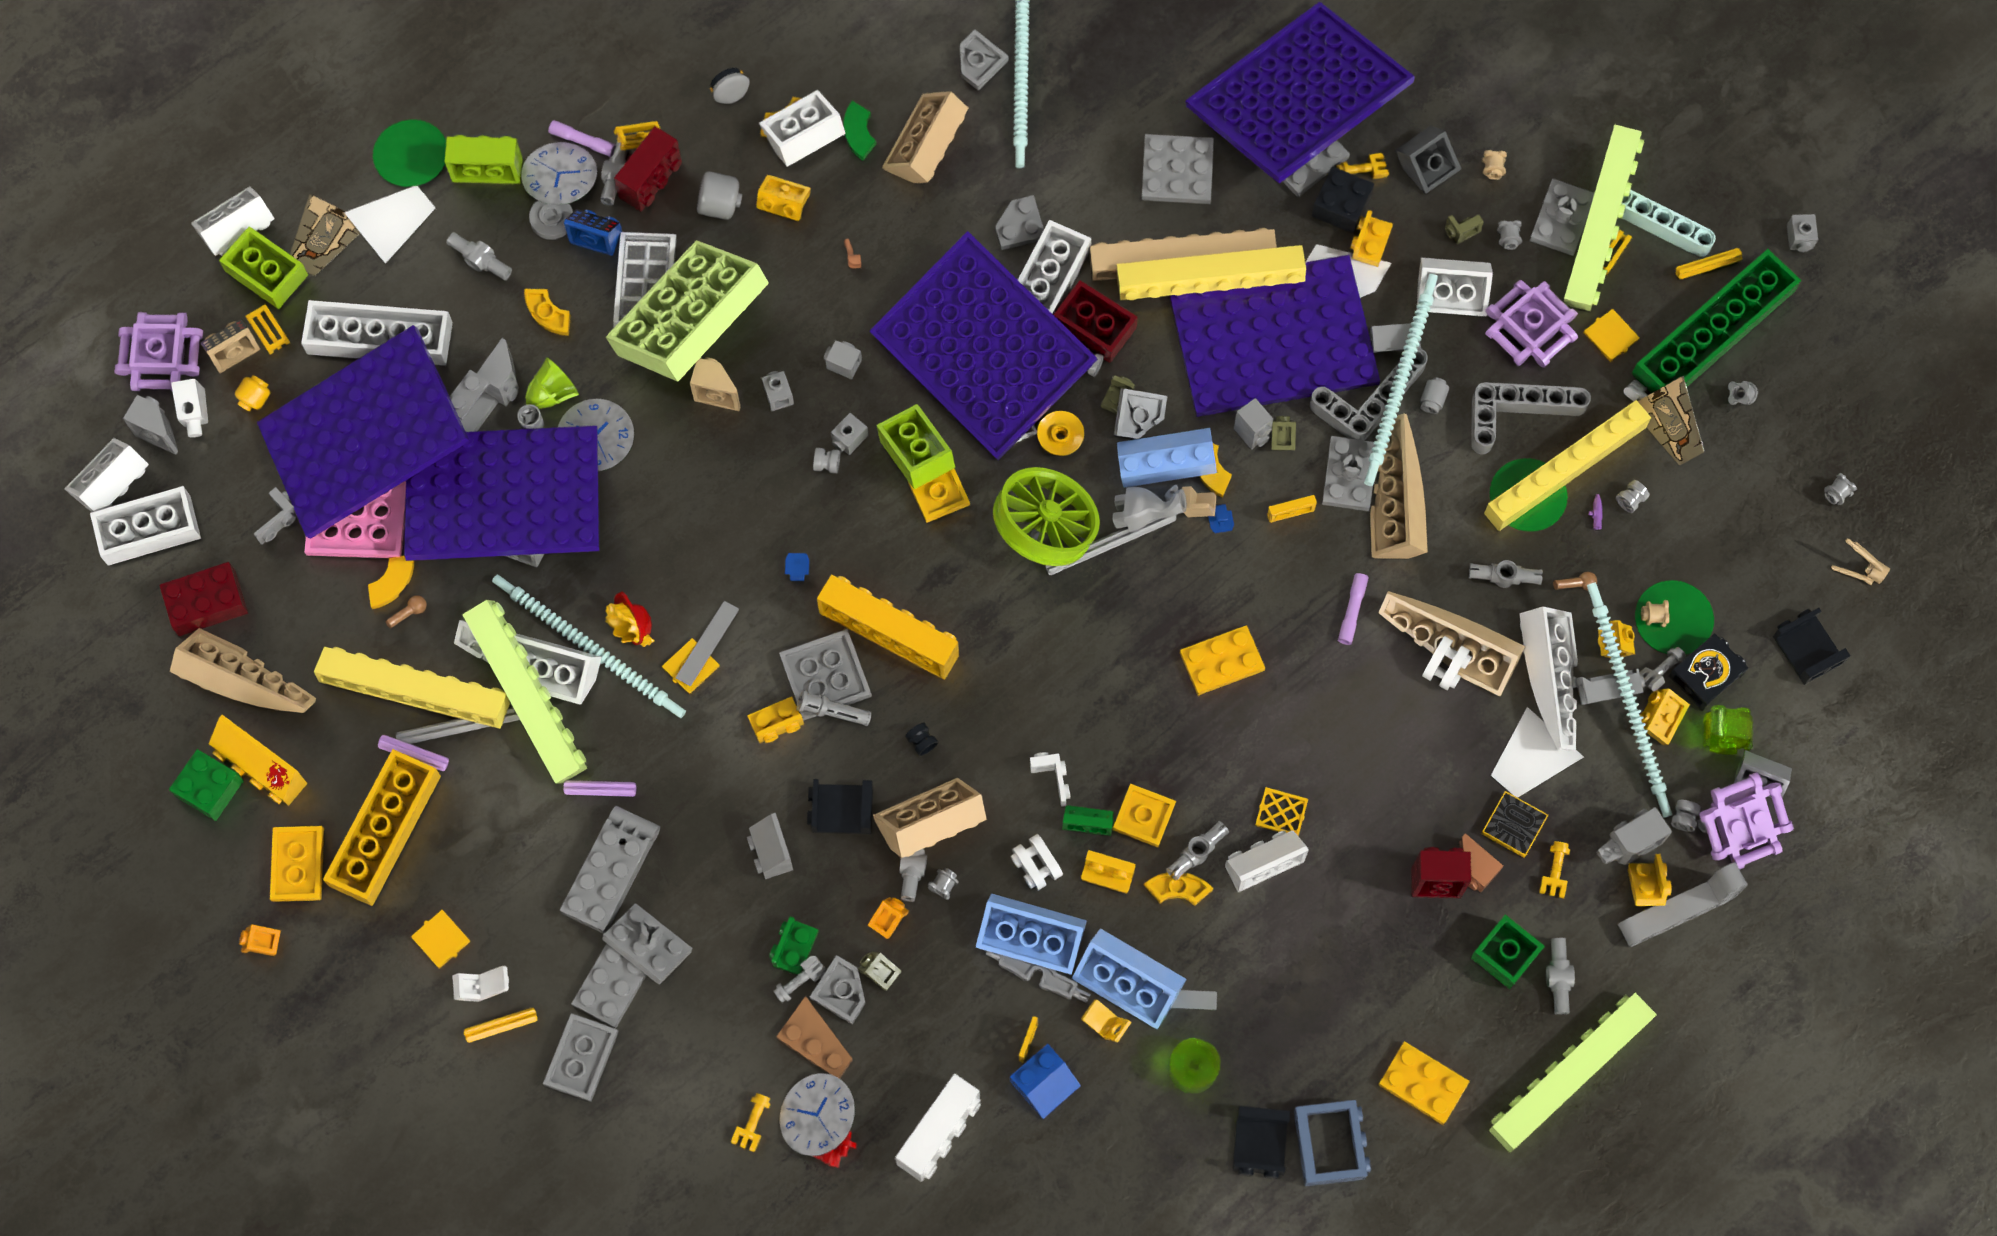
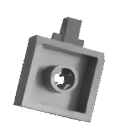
M1656 807L1650 811L1645 808L1635 814V818L1629 823L1625 820L1613 828L1614 831L1609 834V840L1597 851L1604 864L1617 860L1619 864L1629 865V863L1634 862L1665 842L1672 831Z

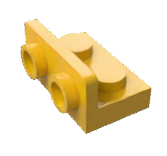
M767 175L758 190L756 207L760 210L799 221L802 208L810 195L811 188Z
M1368 210L1366 217L1361 216L1357 230L1361 231L1359 237L1354 236L1350 249L1354 250L1352 259L1379 267L1393 224L1371 217L1372 211Z
M1669 688L1657 689L1652 692L1648 698L1647 706L1640 714V716H1643L1642 723L1646 724L1644 729L1648 730L1647 734L1660 744L1669 745L1690 704Z
M792 696L747 715L759 744L762 742H773L778 738V735L785 732L788 734L796 732L801 728V725H804L802 715L797 711V706Z
M1088 850L1081 880L1127 894L1136 864Z
M1655 854L1654 863H1629L1628 874L1635 906H1665L1667 895H1671V882L1666 879L1667 864L1662 862L1661 854Z

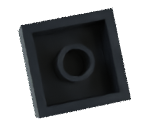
M1332 166L1314 203L1312 217L1354 234L1372 196L1374 183Z

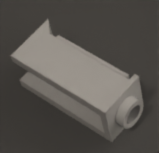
M1639 669L1629 670L1626 675L1630 676L1628 682L1633 684L1631 686V690H1635L1633 695L1643 693V688L1645 687L1643 675L1639 673ZM1609 674L1589 679L1584 677L1576 678L1581 705L1623 697L1620 696L1622 690L1618 689L1620 684L1616 683L1617 676Z

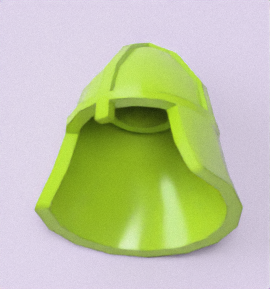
M546 358L528 385L525 395L526 405L532 404L538 409L548 408L575 397L579 393L572 381L551 359Z

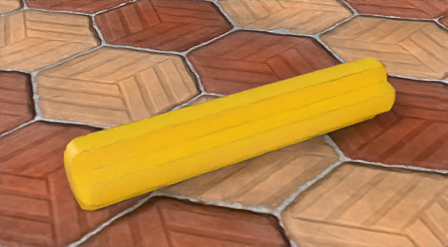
M1735 248L1677 266L1676 275L1682 280L1740 262L1743 259L1742 252L1739 248Z
M528 1008L464 1029L465 1039L467 1042H473L536 1022L538 1020L536 1010Z

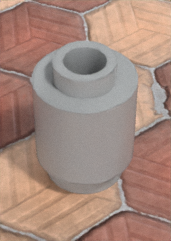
M1436 377L1433 380H1427L1420 399V408L1430 414H1438L1439 410L1443 408L1449 391V386L1446 385L1447 382Z

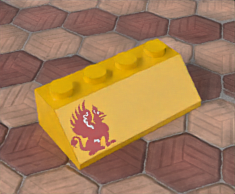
M224 715L219 717L209 741V745L214 750L212 755L221 762L229 761L233 764L230 767L233 771L237 772L240 776H243L245 773L251 778L249 782L260 791L262 788L269 791L268 796L277 804L283 802L289 806L307 785L304 778L295 768Z

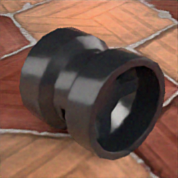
M924 722L913 727L905 735L910 743L916 745L915 751L919 756L929 753L939 743L935 736L930 735L929 728Z

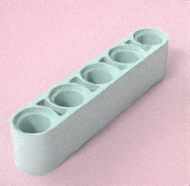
M1630 190L1628 197H1623L1624 203L1622 204L1626 205L1622 219L1696 256L1703 257L1710 252L1716 239L1715 234L1710 229ZM1636 209H1641L1644 213H1639ZM1657 219L1663 220L1665 224L1659 223ZM1678 230H1683L1686 234H1681ZM1698 240L1705 241L1707 245L1701 244Z

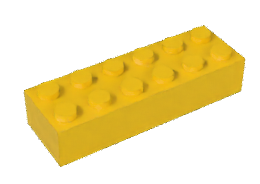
M831 574L817 597L819 614L943 680L946 679L959 657L958 641L954 635L946 631L942 633L936 630L935 626L928 621L923 620L921 622L915 619L914 615L905 609L900 611L894 608L893 604L884 598L879 600L873 597L872 593L866 588L859 587L858 589L854 587L843 576H838L837 578Z
M392 749L323 878L329 887L373 906L441 777L438 770Z

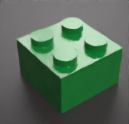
M197 749L169 790L176 798L216 821L244 780L237 772Z
M1505 914L1476 949L1471 959L1508 989H1511L1545 946Z

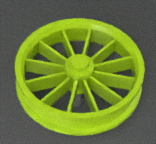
M1026 468L1012 474L996 497L993 506L994 522L1005 542L1023 557L1043 565L1064 566L1078 561L1087 552L1099 531V513L1087 491L1070 477L1047 468ZM1024 486H1030L1032 494ZM1041 487L1050 490L1048 500H1045ZM1012 490L1019 498L1009 495L1008 493ZM1055 493L1066 499L1060 504L1053 501ZM1070 504L1077 510L1062 511V509ZM1008 507L1019 512H1009ZM1073 521H1083L1085 526ZM1015 522L1032 523L1021 530ZM1046 532L1049 536L1052 546L1043 544V539ZM1074 535L1084 538L1085 540L1081 543ZM1060 538H1061L1070 548H1063V545H1062V542H1061Z

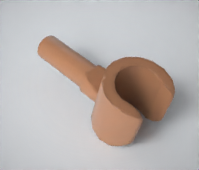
M845 239L844 243L847 250L849 268H861V254L853 255L850 240Z

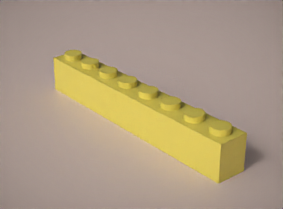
M1302 245L1117 264L1120 300L1157 298L1169 295L1178 296L1188 293L1226 291L1229 289L1274 286L1286 283L1296 284L1298 282H1305L1306 264Z
M1635 400L1488 503L1484 514L1498 531L1502 530L1646 429L1651 417L1639 402Z
M324 647L314 670L320 683L501 729L510 705L509 698L502 689L495 687L492 689L485 688L476 682H461L453 676L442 677L429 670H424L423 672L414 670L409 665H395L382 658L378 660L371 659L362 653L351 654L339 647H333V649Z

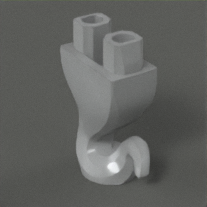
M1175 484L1166 492V502H1164L1148 489L1127 487L1126 494L1115 496V507L1117 511H1122L1113 513L1112 520L1115 527H1128L1130 532H1135L1144 528L1155 519L1170 518L1186 512L1187 503L1184 490H1178V486Z

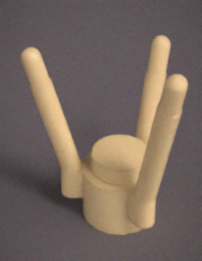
M1847 538L1845 542L1870 562L1864 571L1867 573V576L1835 565L1831 566V569L1863 580L1870 585L1874 581L1880 584L1890 571V568L1878 561L1858 542H1853Z

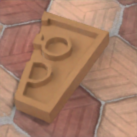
M805 996L777 1035V1039L827 1074L840 1079L853 1059Z

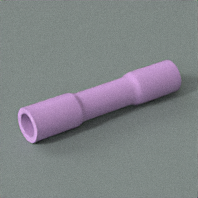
M555 120L549 126L548 132L550 134L574 141L608 157L613 156L616 144L592 137Z
M1361 573L1354 575L1345 619L1342 622L1338 642L1346 645L1352 644L1361 601L1369 579L1367 575Z

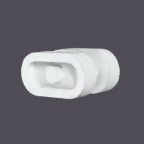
M1444 636L1422 677L1429 681L1432 680L1434 675L1441 678L1442 681L1439 686L1448 691L1449 687L1453 689L1456 687L1461 678L1458 675L1460 668L1465 669L1472 657L1468 655L1470 650L1464 646H1461L1458 651L1450 648L1453 640ZM1445 656L1453 660L1447 671L1439 667Z
M1036 834L1029 838L1031 844L1029 848L1025 850L1020 844L1012 849L1013 855L1010 857L1017 868L1022 867L1026 875L1023 877L1029 888L1035 887L1038 891L1046 886L1045 877L1050 875L1053 880H1056L1063 876V873L1044 841ZM1035 855L1038 856L1044 865L1039 870L1031 859Z

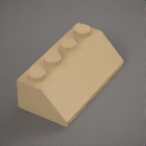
M951 91L922 94L882 168L912 183H928L934 176L938 163L943 159L944 152L949 143L954 139L957 128L964 121L968 107Z
M955 778L873 815L889 848L901 858L909 857L918 850L931 847L938 841L953 837L958 832L967 828H973L978 823L987 820L981 794L959 778Z

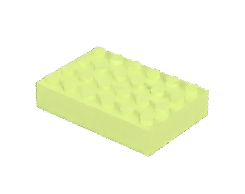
M696 240L611 330L606 339L619 357L678 382L769 282L757 263Z

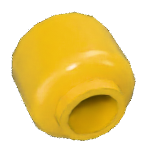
M254 375L251 378L244 377L234 393L235 397L239 400L237 404L247 411H250L251 408L261 409L270 396V390L267 388L269 384Z

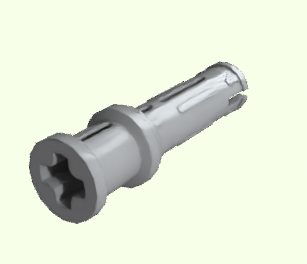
M802 690L798 697L796 708L800 712L806 710L816 713V716L819 717L829 715L864 726H868L871 720V711L829 701V698L825 695L819 697L808 694L807 690Z

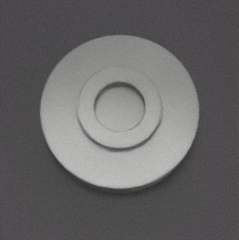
M537 201L532 206L529 214L532 229L538 236L544 239H559L567 234L564 221L573 213V210L569 203L556 205Z

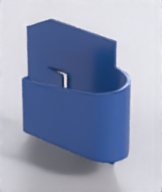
M1226 504L1216 505L1215 516H1208L1212 531L1214 533L1232 531L1234 526L1232 511H1227Z
M788 553L785 559V574H790V581H804L805 575H809V557L807 553Z

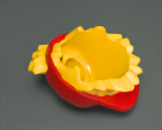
M623 591L617 593L614 598V604L610 603L606 606L605 610L607 614L605 622L614 629L613 635L622 638V643L632 642L634 645H642L643 647L651 645L655 640L650 636L652 621L648 611L640 604H631Z

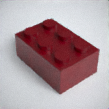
M653 127L614 177L618 196L621 200L640 212L646 206L649 207L652 204L658 190L666 186L668 177L681 166L682 160L677 139L658 127Z
M1079 280L1054 313V316L1086 348L1095 354L1103 355L1104 360L1109 363L1113 361L1137 328L1138 317L1081 280Z
M230 562L159 585L171 627L178 636L194 632L198 628L203 629L248 614L236 571Z
M1427 847L1424 850H1420L1411 868L1412 897L1462 898L1471 883V852H1464L1463 848H1450L1449 851H1439V848Z

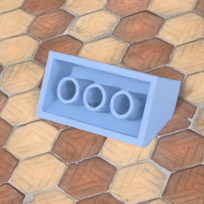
M1210 428L1117 442L1123 488L1217 473Z
M991 894L987 901L976 948L1072 974L1087 920Z
M1102 929L1090 941L1072 977L1076 982L1157 1030L1186 981V978Z

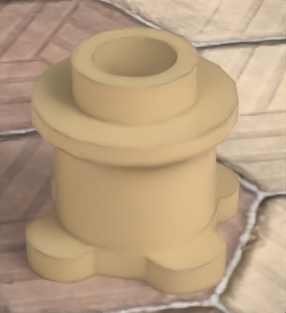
M1485 151L1483 174L1493 180L1505 175L1506 168H1504L1507 152Z
M1664 600L1663 604L1646 602V605L1641 608L1642 621H1645L1646 625L1661 623V627H1666V624L1669 623L1668 600Z

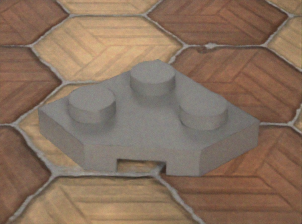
M974 30L960 44L961 76L979 91L1009 61V56L978 31Z
M1034 195L1012 200L996 224L995 231L1001 250L1038 242L1044 228Z
M1121 388L1113 435L1134 439L1142 437L1151 427L1164 420L1167 396Z
M836 955L810 995V999L850 1024H853L866 1004L858 968Z

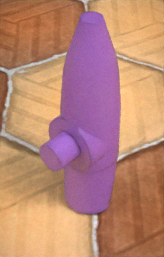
M1599 494L1595 495L1593 510L1588 512V515L1593 518V528L1595 530L1602 529V502Z

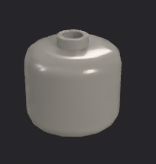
M705 172L700 186L697 212L701 215L719 219H730L733 216L735 207H740L742 194L738 193V179L715 172Z

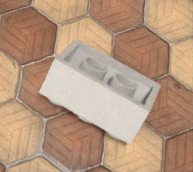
M818 90L759 123L775 153L786 166L797 162L846 134L839 113Z
M248 187L191 224L210 251L216 256L218 254H225L249 226L255 231L263 230L271 224L270 221L274 220V217L262 198L251 187Z
M1421 258L1417 305L1419 304V296L1424 292L1429 274H1435L1438 278L1432 294L1434 300L1429 312L1487 317L1485 309L1489 304L1493 275L1491 263Z
M113 438L64 489L91 512L112 507V502L117 497L127 492L129 485L134 479H139L145 473V468L149 464L128 444Z
M1284 830L1273 835V840L1266 843L1259 841L1250 846L1251 850L1247 852L1237 851L1228 857L1229 860L1226 861L1225 868L1237 892H1241L1303 863L1309 851L1307 846L1293 830L1288 833Z

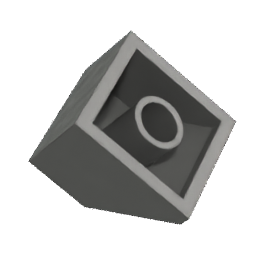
M1429 126L1395 150L1403 170L1425 194L1461 170L1446 131L1433 126Z

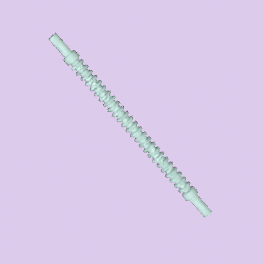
M1015 0L1017 3L1015 5L1017 8L1015 11L1017 14L1015 16L1017 20L1015 22V37H1017L1015 42L1017 44H1015L1016 61L1014 63L1016 66L1014 69L1016 72L1014 74L1016 78L1014 80V88L1016 89L1014 91L1016 95L1014 97L1016 101L1014 106L1016 108H1014L1015 126L1013 128L1015 132L1013 135L1015 137L1013 138V145L1016 147L1015 167L1023 168L1025 165V147L1027 146L1026 130L1028 129L1026 126L1028 123L1026 120L1028 117L1026 114L1028 112L1026 108L1028 106L1026 102L1028 100L1026 96L1028 95V73L1026 72H1028L1027 60L1029 59L1027 56L1029 53L1027 50L1029 47L1027 44L1029 42L1027 38L1029 36V27H1027L1029 25L1027 21L1029 20V0Z
M1429 274L1424 292L1419 296V304L1416 306L1418 310L1414 312L1416 316H1413L1412 327L1409 329L1410 333L1405 341L1407 345L1404 346L1405 351L1402 352L1403 357L1400 358L1401 363L1398 364L1400 369L1396 370L1398 375L1394 376L1396 381L1392 383L1394 387L1390 389L1392 393H1389L1390 399H1387L1388 405L1385 406L1386 411L1383 412L1384 417L1381 418L1382 423L1379 424L1381 429H1378L1379 435L1375 437L1377 441H1374L1376 447H1372L1373 452L1369 456L1370 465L1364 484L1368 486H1373L1379 465H1382L1384 461L1383 455L1386 454L1385 449L1388 448L1386 443L1390 441L1388 437L1392 435L1390 431L1394 429L1392 425L1395 424L1394 419L1397 418L1396 413L1399 412L1398 407L1401 406L1400 401L1403 399L1401 395L1405 393L1403 389L1407 387L1405 383L1408 382L1407 377L1410 376L1409 371L1412 370L1410 365L1414 364L1412 359L1416 358L1414 353L1418 351L1416 347L1420 345V336L1423 335L1422 330L1425 329L1424 324L1429 316L1427 312L1431 310L1430 306H1432L1434 300L1432 294L1438 278L1435 274Z
M498 574L493 578L492 582L510 595V599L514 602L519 601L520 606L525 605L524 608L526 610L530 609V613L535 612V617H541V621L546 620V625L551 624L552 629L557 628V633L562 632L563 637L567 636L568 641L573 640L572 643L574 645L578 644V648L583 647L584 652L602 657L600 664L605 663V668L610 667L611 672L616 671V676L621 675L622 680L627 679V684L632 683V687H638L637 690L643 691V695L648 694V699L653 698V702L656 705L664 706L680 719L685 715L686 710L669 699L666 692L663 690L658 691L659 688L653 687V683L648 684V680H643L642 675L637 676V672H632L631 667L626 668V663L621 664L620 659L615 660V655L610 656V652H604L605 649L603 647L599 648V644L594 645L593 640H588V636L583 637V632L578 633L577 628L572 629V624L567 625L566 620L561 621V616L556 617V613H551V609H545V605L540 606V601L535 602V598H530L529 593L524 594L525 591L521 587L513 586Z
M1596 582L1588 584L1587 588L1594 606L1592 612L1594 617L1598 618L1596 623L1600 624L1598 629L1602 630L1600 636H1604L1605 640L1602 642L1607 645L1605 650L1609 651L1607 656L1611 657L1609 663H1613L1611 669L1615 670L1613 676H1617L1616 683L1620 684L1618 689L1622 690L1620 696L1624 697V700H1622L1623 703H1626L1624 709H1628L1629 713L1626 715L1630 716L1629 723L1633 724L1631 729L1635 730L1633 736H1637L1635 742L1640 745L1637 749H1641L1642 753H1640V756L1644 757L1642 763H1646L1644 769L1648 770L1646 776H1650L1648 782L1653 785L1651 786L1652 794H1656L1663 818L1671 816L1673 814L1665 793L1667 787L1661 781L1663 776L1659 775L1661 770L1657 769L1659 763H1655L1657 757L1652 754L1654 752L1650 748L1652 743L1648 742L1650 737L1646 736L1648 730L1644 729L1646 724L1642 723L1643 716L1639 715L1641 710L1637 709L1639 703L1635 702L1637 697L1633 696L1635 690H1631L1633 684L1628 682L1630 676L1626 675L1628 670L1624 669L1626 663H1622L1624 657H1620L1619 653L1622 651L1618 650L1619 643L1615 642L1617 637L1613 636L1615 630H1611L1613 624L1609 623L1611 617H1607L1608 608L1606 605H1603Z

